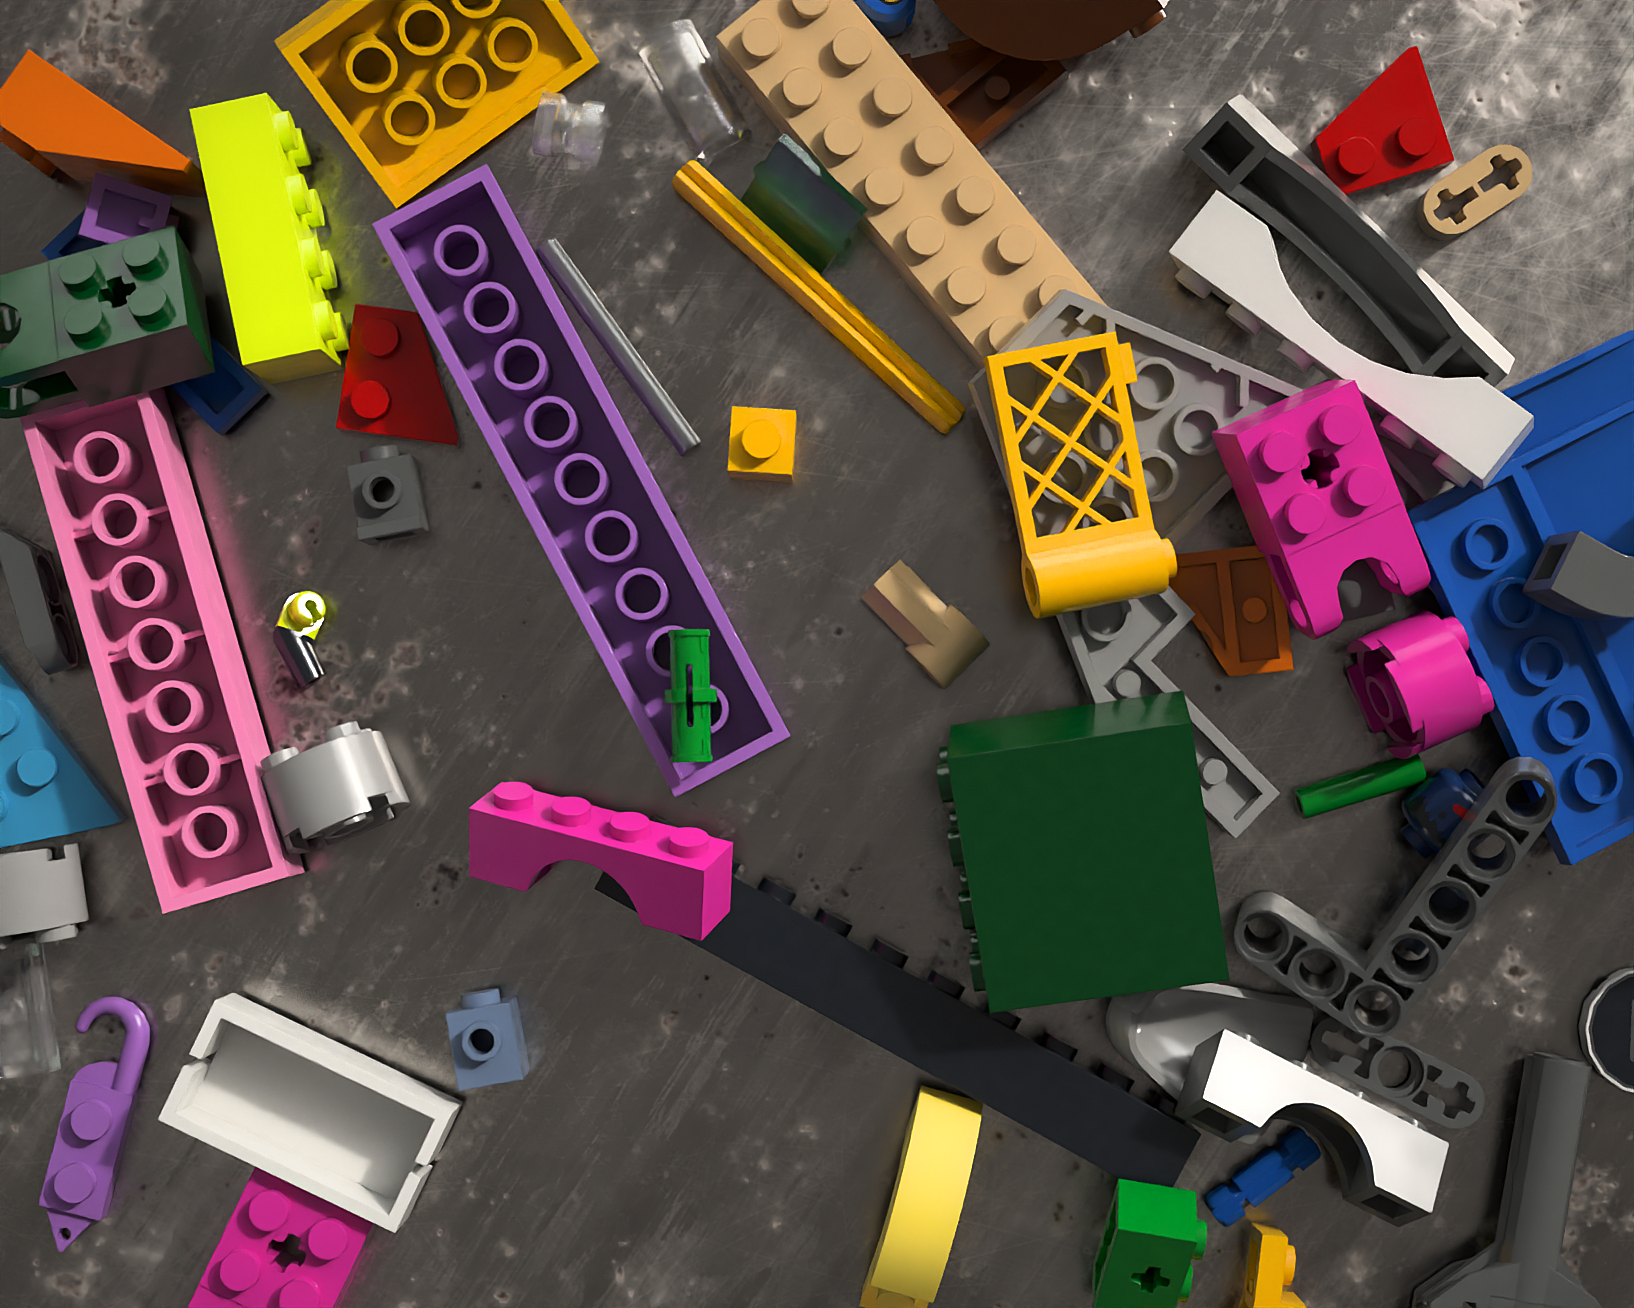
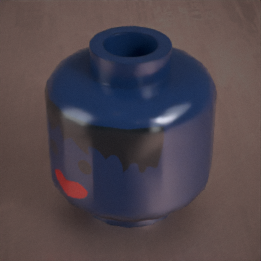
M1449 767L1437 770L1402 801L1403 813L1409 821L1401 829L1402 834L1425 859L1434 852L1438 853L1486 786L1468 768H1465L1460 773ZM1483 833L1475 836L1468 845L1469 850L1472 851L1492 834Z

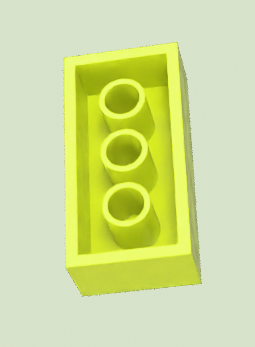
M267 93L189 109L242 365L271 385L345 369L341 351L350 349L349 334L343 314L341 312L334 313L328 289L337 288V277L329 251H321L318 243L316 228L324 226V214L316 189L308 190L303 166L311 165L312 158L304 129L302 127L295 128L290 112H282Z

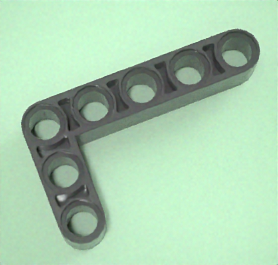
M1516 757L1506 761L1496 771L1367 951L1286 898L1273 892H1259L1249 896L1242 903L1238 912L1234 928V944L1238 953L1248 962L1356 1033L1368 1038H1382L1392 1034L1410 1013L1552 819L1557 809V791L1549 768L1541 761L1532 757ZM1520 780H1532L1544 788L1541 798L1536 803L1528 806L1513 803L1507 798L1506 793L1512 784ZM1483 833L1499 836L1505 842L1503 850L1491 858H1481L1474 855L1469 850L1468 845L1475 836ZM1444 886L1456 887L1467 896L1466 901L1455 909L1440 908L1431 901L1430 897L1437 889ZM1258 917H1268L1280 926L1282 932L1272 939H1262L1250 931L1248 923ZM1413 938L1427 945L1429 951L1423 958L1406 960L1400 957L1393 948L1399 941ZM1322 953L1334 960L1337 967L1325 975L1315 974L1304 966L1302 960L1308 955ZM1368 990H1379L1386 993L1392 1002L1384 1009L1370 1010L1363 1007L1358 1002L1357 997Z

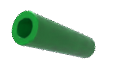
M1418 754L1408 759L1394 758L1294 789V798L1301 817L1308 819L1422 784L1427 780L1426 772Z

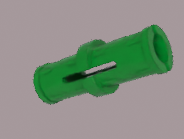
M710 629L668 630V637H670L671 689L664 690V703H671V763L713 762V755H711V702H717V689H710ZM692 665L693 678L692 727L689 726L688 667Z

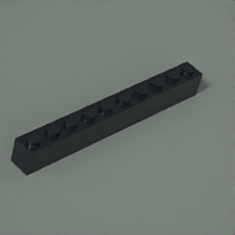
M652 814L649 818L650 821L673 826ZM733 858L730 912L702 941L679 935L1119 1179L1173 1187L1201 1136V1133L1192 1124L1174 1115L1177 1102L1160 1093L1156 1094L1153 1102L1144 1099L1130 1091L1135 1080L1119 1070L1101 1062L1095 1072L1075 1061L1074 1057L1078 1049L1059 1037L1044 1031L1040 1040H1037L1017 1029L1022 1018L1009 1010L990 1013L988 1001L984 1009H981L961 998L966 987L950 977L932 969L928 977L925 978L905 967L909 956L892 945L876 938L870 948L848 936L853 925L841 917L819 907L816 915L812 916L792 905L797 894L781 884L763 876L759 885H756L739 876L736 872L741 863ZM603 871L594 889L637 912L632 900L622 886Z

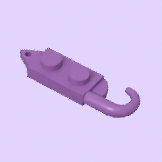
M103 997L91 1002L80 1013L75 1025L77 1032L85 1033L94 1019L109 1014L116 1016L122 1021L126 1033L118 1062L101 1061L91 1063L78 1070L70 1081L38 1205L47 1209L59 1252L66 1250L95 1220L101 1221L107 1217L140 1093L137 1090L150 1045V1027L145 1014L133 1002L121 997ZM64 1228H68L70 1230V1237H66L64 1235Z

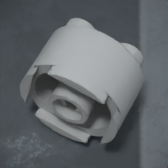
M357 721L347 722L322 733L320 738L323 744L302 753L298 752L297 747L287 748L275 752L260 761L264 771L261 779L288 854L295 855L310 852L306 840L323 835L327 846H331L372 830L394 818L390 808L391 805L402 810L410 807V801L380 731H372L370 728L360 730Z
M78 843L64 845L65 857L53 859L51 847L0 854V949L9 948L8 945L12 944L11 935L33 931L35 932L36 943L76 937L78 933L77 923L89 920Z

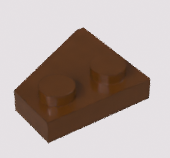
M972 38L948 43V50L911 58L910 53L899 55L978 151L1063 83L1067 77V70L1058 60L1041 61L1012 57L994 51Z

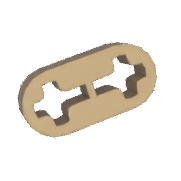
M1497 145L1487 149L1436 182L1420 197L1416 206V219L1420 229L1433 239L1450 241L1463 235L1511 204L1528 189L1531 183L1532 165L1528 156L1521 149L1512 145ZM1490 162L1498 169L1506 165L1512 169L1514 175L1507 181L1510 190L1501 183L1485 193L1483 192L1478 183L1492 173L1493 166ZM1464 193L1469 203L1455 214L1458 224H1455L1450 217L1440 221L1435 216L1434 211L1441 204L1438 196L1443 201L1450 202Z

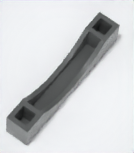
M1242 94L1227 101L1184 147L1183 151L1228 195L1275 227L1322 268L1374 322L1397 350L1413 374L1440 378L1480 377L1493 387L1508 375L1515 358Z

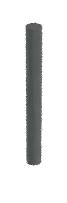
M549 239L539 246L535 251L539 259L681 457L698 447L702 441L557 239Z

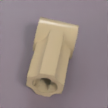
M901 560L882 575L861 597L907 645L905 650L912 659L943 689H946L990 646V643L983 634L953 605L947 607L909 566L907 567Z

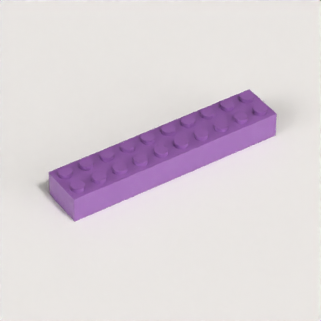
M485 164L373 223L372 225L674 797L683 795L790 738L791 735L488 165ZM710 629V689H717V702H711V755H713V762L671 763V703H664V690L671 689L670 637H668V630ZM692 665L688 667L690 727L693 726Z

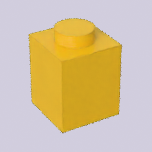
M732 406L727 469L730 479L793 483L797 426L796 410Z

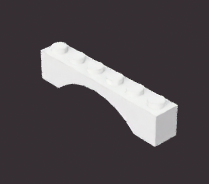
M1218 190L1215 191L1169 250L1176 266L1180 269L1175 278L1186 288L1202 299H1206L1210 292L1217 295L1230 305L1225 314L1251 335L1256 336L1261 328L1281 342L1276 348L1277 353L1300 371L1307 373L1313 365L1332 380H1355L1364 403L1384 417V420L1379 425L1380 428L1408 449H1411L1416 442H1419L1438 456L1432 465L1441 474L1462 488L1471 480L1484 490L1534 428V416L1480 377L1440 378L1405 373L1370 361L1339 343L1310 317L1290 290L1280 269L1274 240L1268 226Z

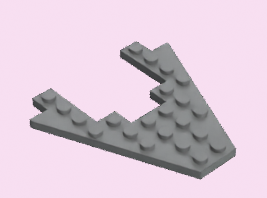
M1067 289L1059 290L997 354L1115 331L1118 345L1130 342L1138 382L1126 384L1154 529L1160 536V539L1168 538L1174 547L1233 487L1211 432L1301 392L1303 389ZM1101 349L1078 353L1063 375L1092 396H1094L1106 377ZM1064 356L1042 361L1055 370ZM1027 364L1003 368L1008 395L1030 409L1049 379ZM984 366L968 382V386L1010 493ZM1057 385L1038 415L1068 435L1087 405ZM1108 391L1102 403L1112 409ZM1012 411L1016 430L1023 418ZM1095 412L1076 442L1106 462L1119 442L1116 425ZM1370 418L1406 510L1457 485L1432 465L1438 456L1419 442H1416L1411 449L1406 448L1380 428L1381 422ZM1031 424L1018 444L1021 461L1040 474H1043L1062 444ZM1069 451L1051 481L1078 500H1081L1099 473V470L1072 451ZM1121 457L1114 468L1125 475ZM1310 457V465L1307 468L1301 470L1302 477L1305 479L1309 476L1311 471ZM1025 476L1029 496L1036 483ZM1108 477L1089 507L1110 522L1134 518L1129 491ZM1047 490L1043 491L1031 510L1036 536L1042 537L1060 533L1074 511L1073 508ZM1083 516L1074 530L1096 526V524ZM1169 586L1164 593L1056 615L1090 704L1180 691L1151 661L1196 615ZM1185 696L1193 730L1204 811L1228 835L1236 839L1280 792Z

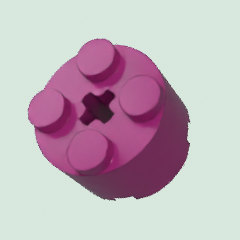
M1422 610L1357 638L1347 646L1346 654L1357 652V664L1347 667V672L1358 707L1374 734L1386 730L1396 742L1386 747V749L1397 758L1408 759L1479 726L1482 715L1494 709V700L1488 685L1481 677L1475 675L1466 651L1469 650L1467 633L1460 621L1454 616L1441 620L1434 613Z

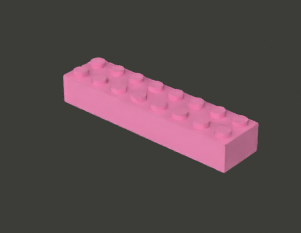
M161 387L93 407H89L85 400H80L20 417L162 913L185 909L305 873L300 854L292 855L287 852L261 779L264 771L260 761L271 754L165 389Z

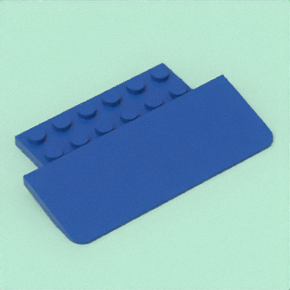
M1634 330L1612 337L1501 390V393L1534 416V428L1484 490L1470 480L1464 488L1456 485L1406 510L1426 559L1431 576L1429 585L1445 618L1449 616L1457 618L1467 633L1469 650L1466 651L1475 675L1481 677L1486 682L1492 693L1494 709L1489 713L1510 758L1532 757L1549 768L1553 776L1557 791V809L1552 819L1544 828V831L1559 863L1562 865L1572 866L1634 833V618L1605 621L1575 618L1556 612L1521 592L1550 535L1580 530L1621 554L1634 557ZM1521 780L1531 803H1536L1541 798L1544 788L1535 781Z

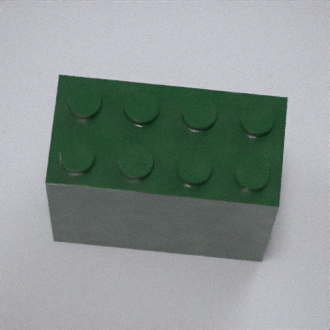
M1183 690L951 725L948 746L939 747L940 763L937 764V778L942 803L954 802L955 805L954 809H950L951 827L947 828L950 855L953 867L965 865V870L960 871L962 890H958L961 919L964 930L976 928V931H971L972 952L969 953L971 978L975 992L986 991L990 1013L1230 980L1193 730Z

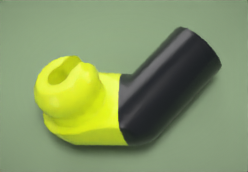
M312 591L296 593L288 598L273 631L274 644L298 688L312 684L327 674L312 647L323 622L326 606L320 595Z

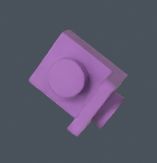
M96 172L77 237L106 245L170 226H175L177 230L179 216L169 214L172 196Z

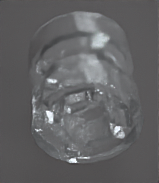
M544 91L539 101L534 123L533 153L551 158L559 153L573 155L577 163L597 166L601 158L606 136L608 104L590 99L583 104L572 103L567 100L564 94Z

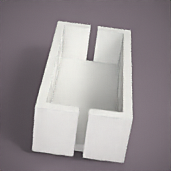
M231 993L214 1001L189 1053L198 1059L183 1066L158 1120L396 1233L408 1219L433 1167L430 1163L439 1154L463 1102L238 994ZM216 1052L213 1060L205 1058Z

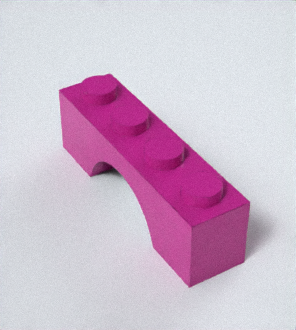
M501 782L469 807V877L526 892L554 868L559 861L573 860L584 862L606 872L622 886L632 900L642 925L702 941L730 912L733 842L711 837L701 829L693 827L677 828L650 821L647 816L641 813H620L591 805L589 801L580 797H558L533 790L530 785L522 782Z

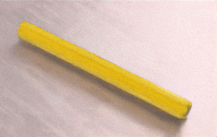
M690 160L678 170L672 180L675 191L939 432L946 434L956 426L966 412L965 406L697 161Z

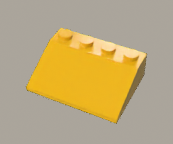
M330 0L274 40L283 56L395 208L401 206L600 62L559 0Z

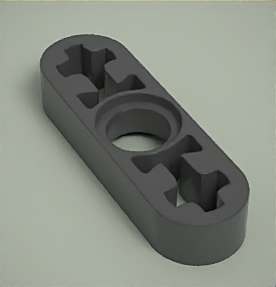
M1323 1013L1313 1020L1307 1052L1323 1068L1449 1129L1467 1128L1474 1124L1483 1113L1485 1106L1484 1091L1480 1083L1471 1075L1389 1035L1376 1038L1377 1042L1368 1050L1370 1038L1360 1035L1347 1027L1344 1037L1350 1042L1368 1050L1363 1059L1362 1074L1358 1075L1354 1073V1070L1360 1066L1362 1061L1342 1051H1337L1332 1059L1327 1058L1329 1047L1321 1042L1326 1030L1337 1033L1344 1024L1327 1013ZM1392 1052L1405 1054L1411 1064L1409 1079L1405 1084L1397 1088L1385 1087L1380 1082L1377 1073L1381 1059ZM1431 1065L1434 1067V1070L1427 1076V1067ZM1426 1078L1447 1089H1453L1458 1081L1461 1082L1459 1093L1467 1098L1462 1109L1451 1107L1446 1115L1443 1114L1445 1103L1421 1090L1426 1082ZM1420 1092L1419 1102H1413V1097Z

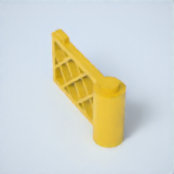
M1115 331L983 358L1022 550L1021 570L1023 586L1033 616L1036 619L1166 592L1169 578L1175 577L1177 574V561L1170 540L1168 538L1160 539V536L1154 529L1126 384L1138 382L1130 342L1118 345ZM1101 349L1106 377L1094 396H1092L1063 375L1078 353ZM1064 356L1055 370L1042 361ZM1027 364L1049 379L1030 409L1008 395L1003 368ZM1057 385L1087 405L1068 435L1038 415ZM1108 391L1112 409L1102 403ZM1012 411L1023 418L1016 430ZM1095 412L1116 425L1119 442L1106 462L1076 442ZM1031 424L1062 444L1043 474H1040L1021 461L1018 444ZM1069 451H1072L1099 470V473L1081 500H1078L1051 481ZM1121 457L1125 475L1114 468ZM1025 476L1036 483L1029 496ZM1108 477L1129 491L1134 518L1110 522L1089 507ZM1047 490L1073 508L1074 511L1060 533L1037 537L1031 510L1043 491ZM1083 516L1096 524V526L1074 530Z

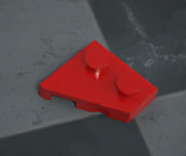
M1417 45L1403 52L1310 144L1317 167L1348 197L1449 166L1454 161Z
M355 303L349 340L350 349H348L336 428L343 432L460 449L462 439L458 428L455 426L445 395L446 390L431 352V344L424 322L418 312Z

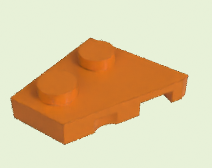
M1257 545L1176 554L1177 574L1175 577L1169 578V585L1196 614L1192 621L1229 677L1294 670L1287 609L1263 552H1259Z

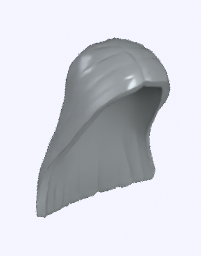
M1207 983L1112 996V1001L1109 1004L1105 1018L1108 1037L1119 1055L1178 1101L1195 1046L1223 1029L1246 1033L1258 1040L1261 1048L1283 1059H1292L1300 1062L1305 1060L1312 1033L1314 1008L1313 1004L1305 998ZM1267 1119L1261 1127L1237 1140L1247 1144H1254L1265 1134L1274 1119Z

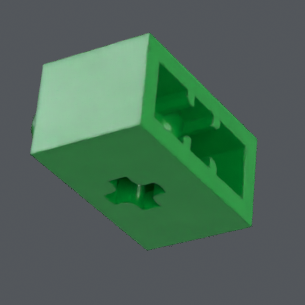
M1118 1178L1093 1262L1092 1308H1176L1178 1301L1185 1303L1188 1301L1193 1275L1191 1260L1202 1259L1207 1238L1206 1221L1197 1219L1196 1191Z

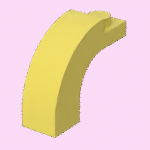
M921 1085L906 1128L891 1202L863 1285L859 1306L865 1308H927L929 1302H934L949 1257L966 1194L983 1108L982 1102Z

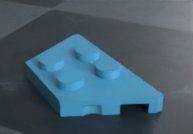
M0 654V849L119 825L124 822L127 817Z

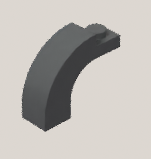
M1580 530L1550 535L1521 593L1556 612L1575 618L1603 621L1634 618V557L1621 554Z

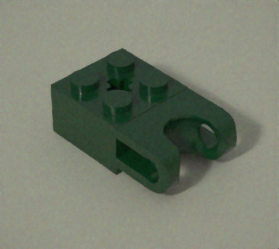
M175 226L0 275V307L10 308L0 310V344L10 343L8 346L0 349V418L2 419L19 418L80 400H85L89 407H93L215 372L202 275ZM22 383L21 385L14 388H3Z

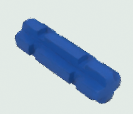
M1295 1128L1279 1140L1282 1146L1276 1151L1270 1147L1231 1177L1233 1180L1231 1185L1226 1187L1222 1183L1206 1196L1205 1204L1219 1224L1224 1227L1231 1226L1246 1215V1212L1243 1210L1245 1207L1251 1204L1255 1208L1295 1177L1292 1173L1295 1169L1299 1167V1169L1304 1171L1320 1158L1321 1152L1319 1147L1305 1130Z

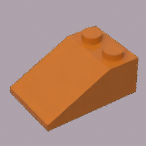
M28 49L1 87L0 127L3 129L0 132V142L48 177H51L56 168H58L76 181L92 183L97 172L156 192L208 199L203 173L190 159Z

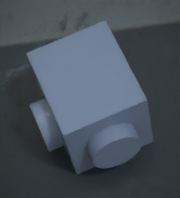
M499 988L460 995L462 1006L454 1007L445 1014L458 1090L524 1079L530 1072L517 996L500 999Z

